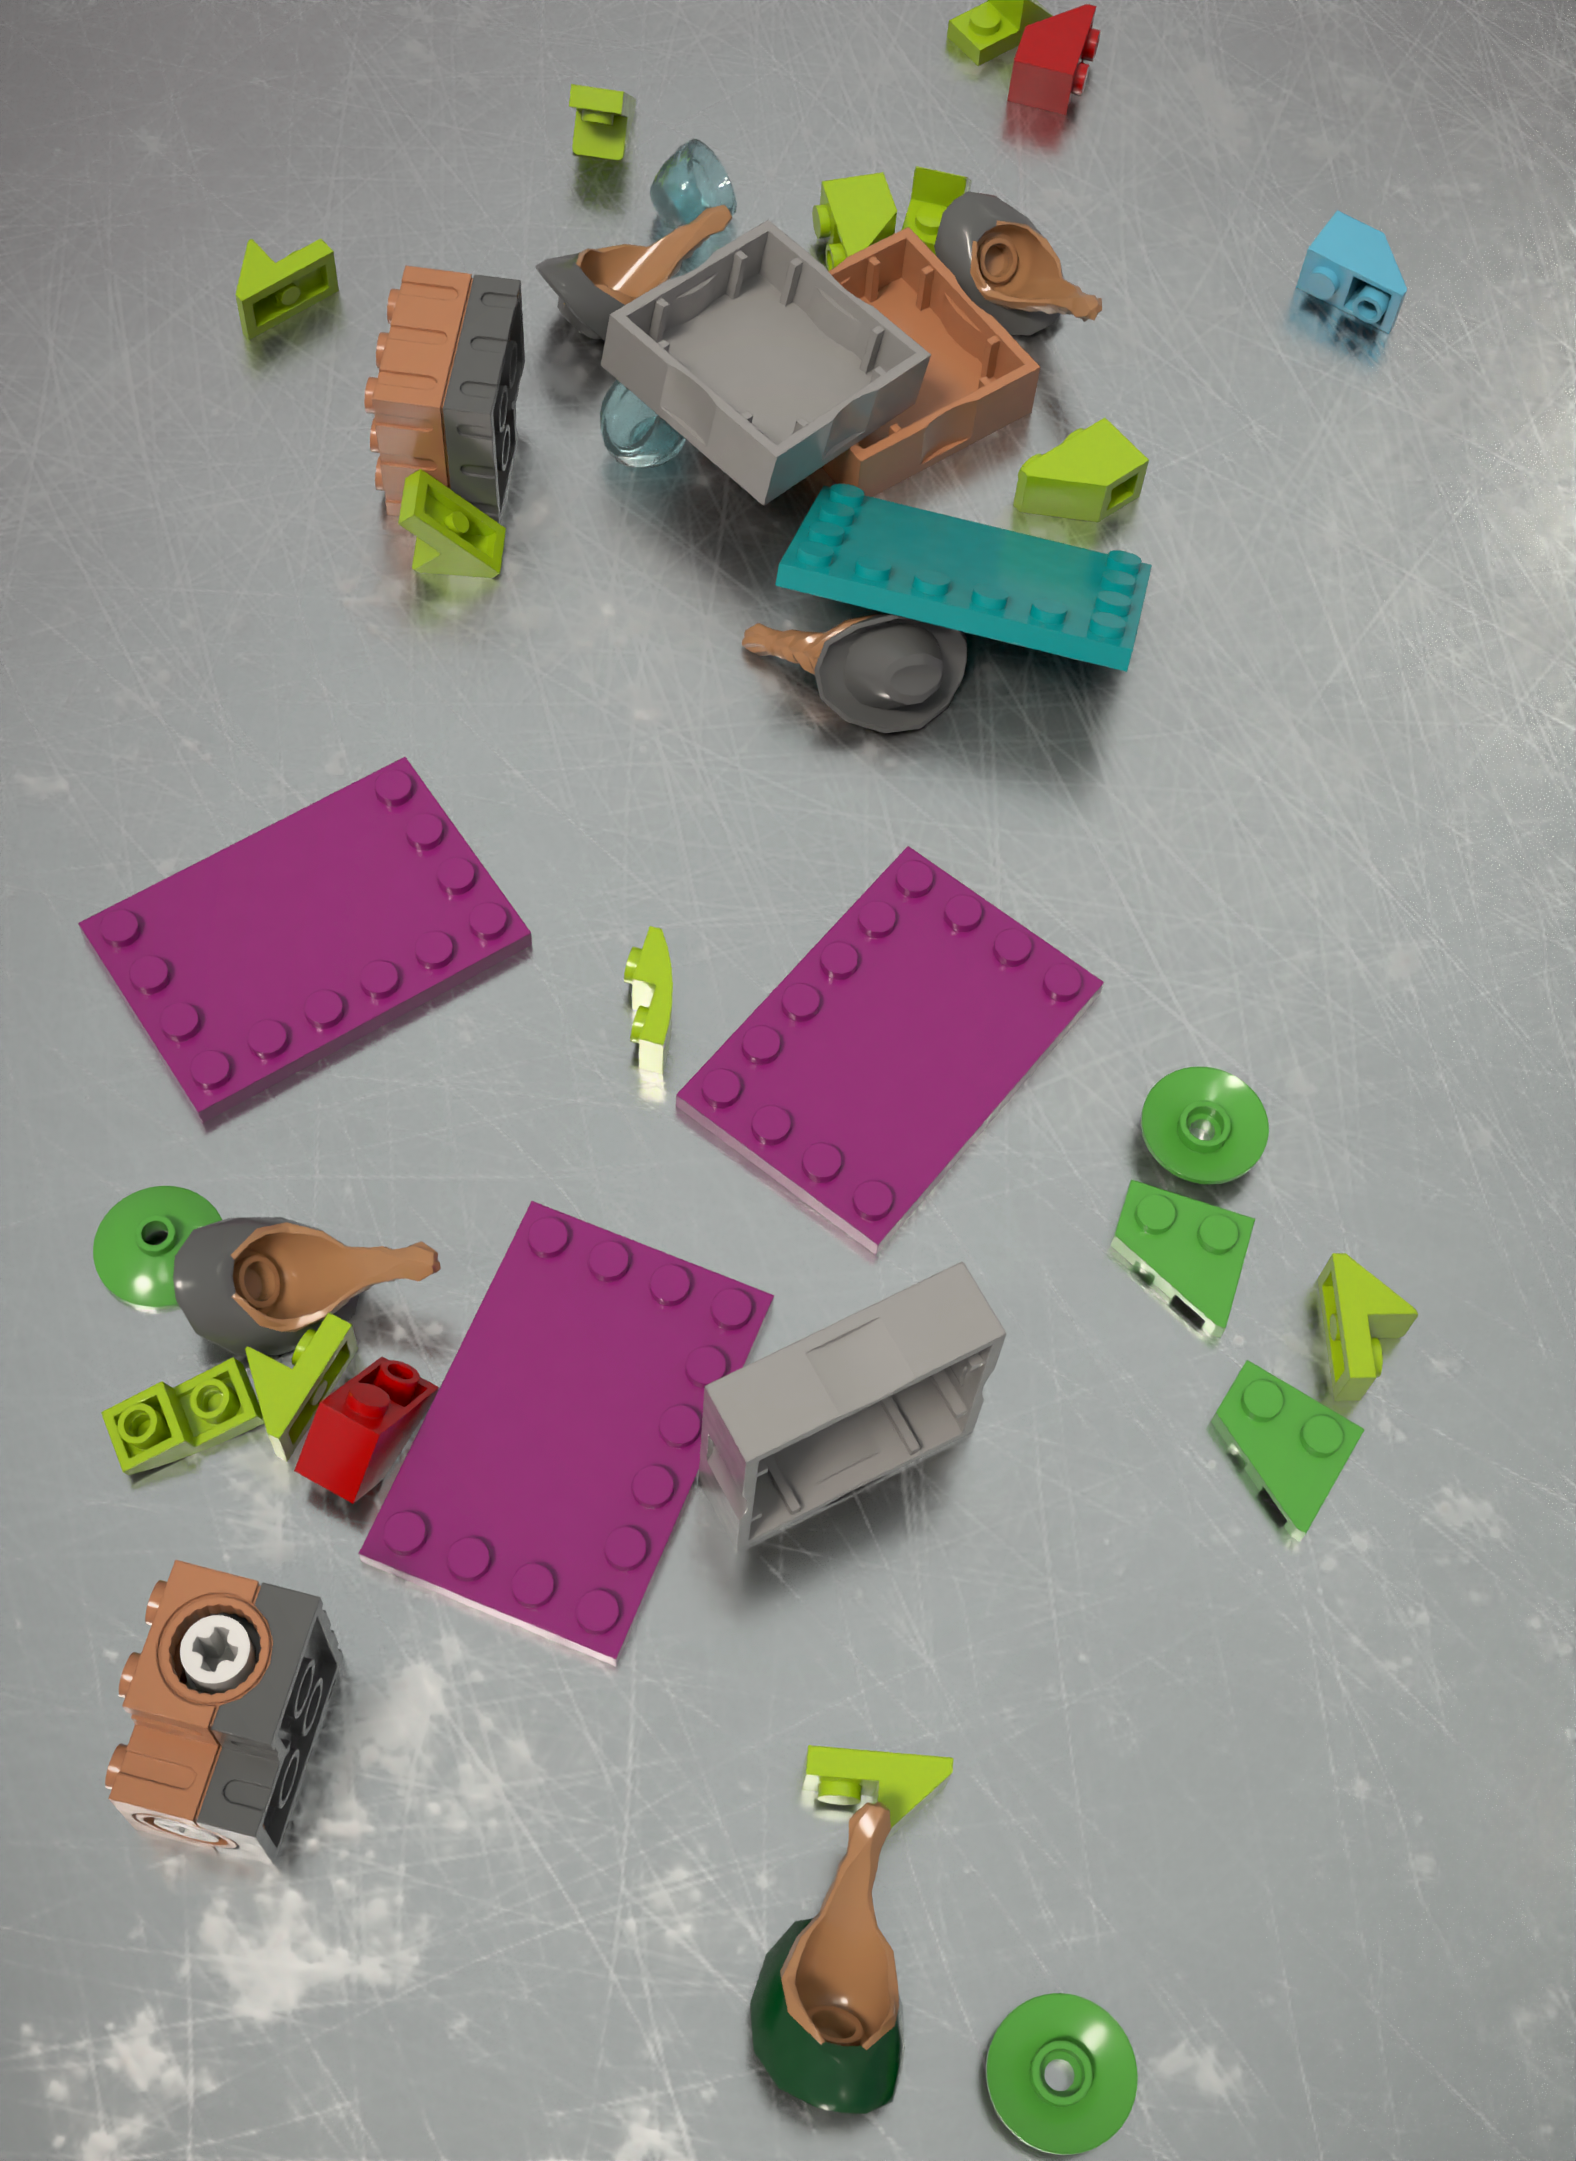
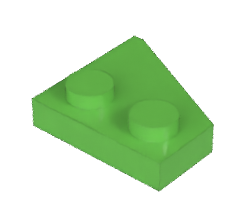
M1131 1179L1111 1246L1133 1266L1141 1267L1147 1271L1152 1279V1283L1171 1300L1177 1295L1205 1320L1202 1327L1210 1335L1221 1338L1227 1326L1255 1218Z
M1249 1360L1245 1362L1211 1420L1228 1447L1240 1454L1244 1462V1470L1257 1489L1261 1491L1265 1488L1287 1520L1284 1525L1285 1529L1292 1538L1299 1542L1309 1530L1365 1430Z

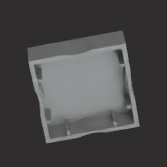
M766 220L713 252L696 269L682 276L666 280L611 313L601 366L764 506L914 405L931 354L876 308L847 291L834 279L824 265L771 221Z
M963 1261L704 1386L698 1481L736 1551L823 1508L843 1495L888 1475L974 1431L984 1402L982 1395L983 1387L995 1370L1007 1333Z

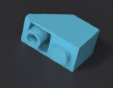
M1338 210L1307 249L1296 288L1388 334L1394 328L1407 292V287L1385 234Z

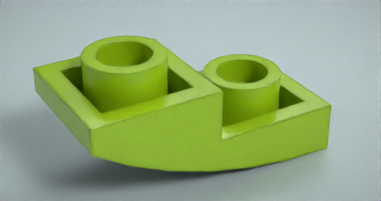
M650 926L643 948L633 946L629 953L624 972V983L632 985V1009L637 1010L632 1025L630 1042L639 1044V1068L663 1074L669 1053L672 1030V967L662 929Z
M234 1357L173 1388L161 1381L101 1412L121 1469L127 1475L150 1470L183 1459L264 1424L261 1408L243 1363Z

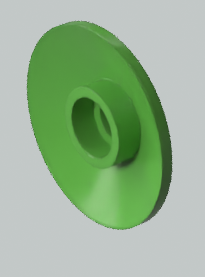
M1187 1067L1166 1075L1150 1090L1141 1112L1142 1136L1152 1156L1170 1173L1193 1183L1221 1184L1243 1176L1257 1164L1268 1141V1118L1257 1094L1238 1077L1216 1068ZM1202 1129L1209 1134L1211 1140L1198 1139L1190 1133V1130Z
M154 1186L134 1192L115 1204L105 1215L97 1229L93 1244V1259L96 1271L108 1291L128 1305L147 1310H165L178 1307L179 1304L175 1298L173 1281L175 1255L194 1229L221 1221L222 1218L207 1199L189 1189L176 1186ZM154 1232H168L166 1240L161 1244L149 1245L145 1243L146 1238Z
M1065 1993L1044 1994L1017 2006L997 2028L991 2040L986 2060L988 2092L998 2116L1005 2126L1022 2142L1046 2153L1074 2155L1099 2147L1113 2137L1123 2126L1135 2101L1138 2083L1137 2064L1127 2035L1119 2023L1106 2010L1080 1996ZM1059 2062L1067 2067L1071 2076V2082L1067 2090L1057 2091L1047 2084L1045 2069L1049 2063Z

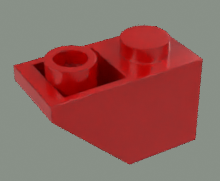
M1085 4L1025 27L1013 62L1007 101L1062 115L1067 114L1073 94L1082 96L1090 67L1089 64L1084 63V60L1093 62L1097 52L1101 30L1093 28L1097 6Z
M383 1356L319 1403L294 1472L354 1504L385 1478L433 1403L439 1387L420 1377L418 1371L412 1366L401 1361L388 1360Z

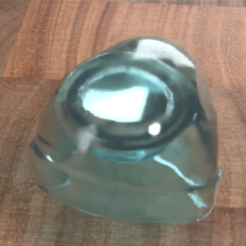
M691 139L678 147L677 151L660 167L650 188L651 202L657 214L673 230L679 226L689 224L707 208L725 205L730 210L732 216L736 213L737 201L728 173L715 153L698 139Z
M616 380L607 391L600 410V429L605 447L616 462L626 467L655 468L666 464L680 453L686 439L622 383Z

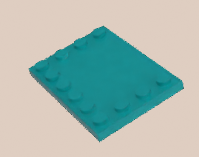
M834 484L831 487L823 485L779 563L775 586L1125 672L1128 670L1152 568L1151 564L1142 563L1140 557L1130 552L1113 550L1105 554L864 495L865 493L862 489L849 484Z

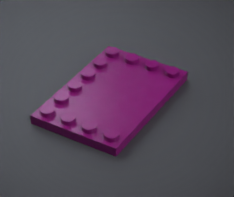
M406 757L373 772L78 923L84 939L202 1124L532 945L531 931Z
M907 846L676 1094V1107L873 1254L877 1255L1098 998L1104 982L914 849Z
M531 1201L358 1553L361 1562L616 1667L699 1477L704 1386L747 1366L773 1307L774 1295Z

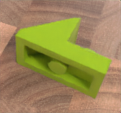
M988 0L949 20L947 37L977 66H980L1019 46L1027 25L1052 17L1053 15L1037 0Z
M571 84L569 107L576 109L572 144L573 152L577 155L622 160L627 147L637 99L623 91Z
M916 166L911 200L901 230L909 227L936 255L934 245L942 214L955 199L968 191L970 192L972 181L968 177Z
M321 238L300 250L292 252L276 263L253 239L248 240L235 294L242 332L248 340L339 291L334 251Z
M422 469L406 477L398 524L416 536L412 569L420 573L494 578L499 575L506 528Z
M1332 1253L1317 1280L1334 1401H1360L1382 1372L1383 1355L1378 1338H1400L1405 1336L1417 1319L1418 1312L1412 1305L1346 1253Z
M331 1313L327 1314L317 1331L309 1329L302 1336L292 1356L293 1369L247 1346L245 1348L269 1440L275 1456L288 1462L312 1424L319 1403L331 1394L359 1349L353 1325Z
M808 1745L804 1759L802 1790L818 1791L817 1799L819 1801L836 1805L859 1804L861 1802V1795L873 1796V1804L881 1802L890 1810L891 1830L885 1840L886 1842L946 1787L953 1773V1758Z

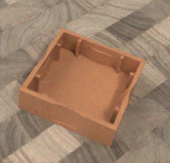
M909 227L847 257L835 268L828 271L847 291L876 308L931 354L916 403L822 466L836 484L856 486L864 491L865 496L874 497L1032 412L1041 367L992 315L978 307L966 295L957 282L955 275Z

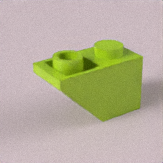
M884 172L822 181L820 205L813 206L812 218L817 238H824L827 245L826 263L828 271L835 268L847 257L895 234L897 209Z
M1104 417L1086 429H1076L1067 436L1063 443L1043 455L1039 453L1030 457L1018 472L1013 506L1021 513L1100 522L1140 497L1149 459Z

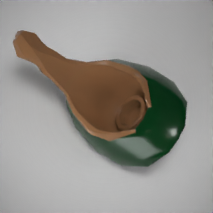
M867 1802L849 1818L847 1852L838 1864L834 1879L823 1899L820 1912L814 1918L795 1921L768 1951L750 2002L753 2051L778 2089L818 2109L838 2113L867 2114L893 2102L903 2069L905 2052L903 2006L898 1990L894 1951L878 1928L872 1900V1889L878 1868L879 1855L891 1830L890 1810L881 1802L874 1804Z

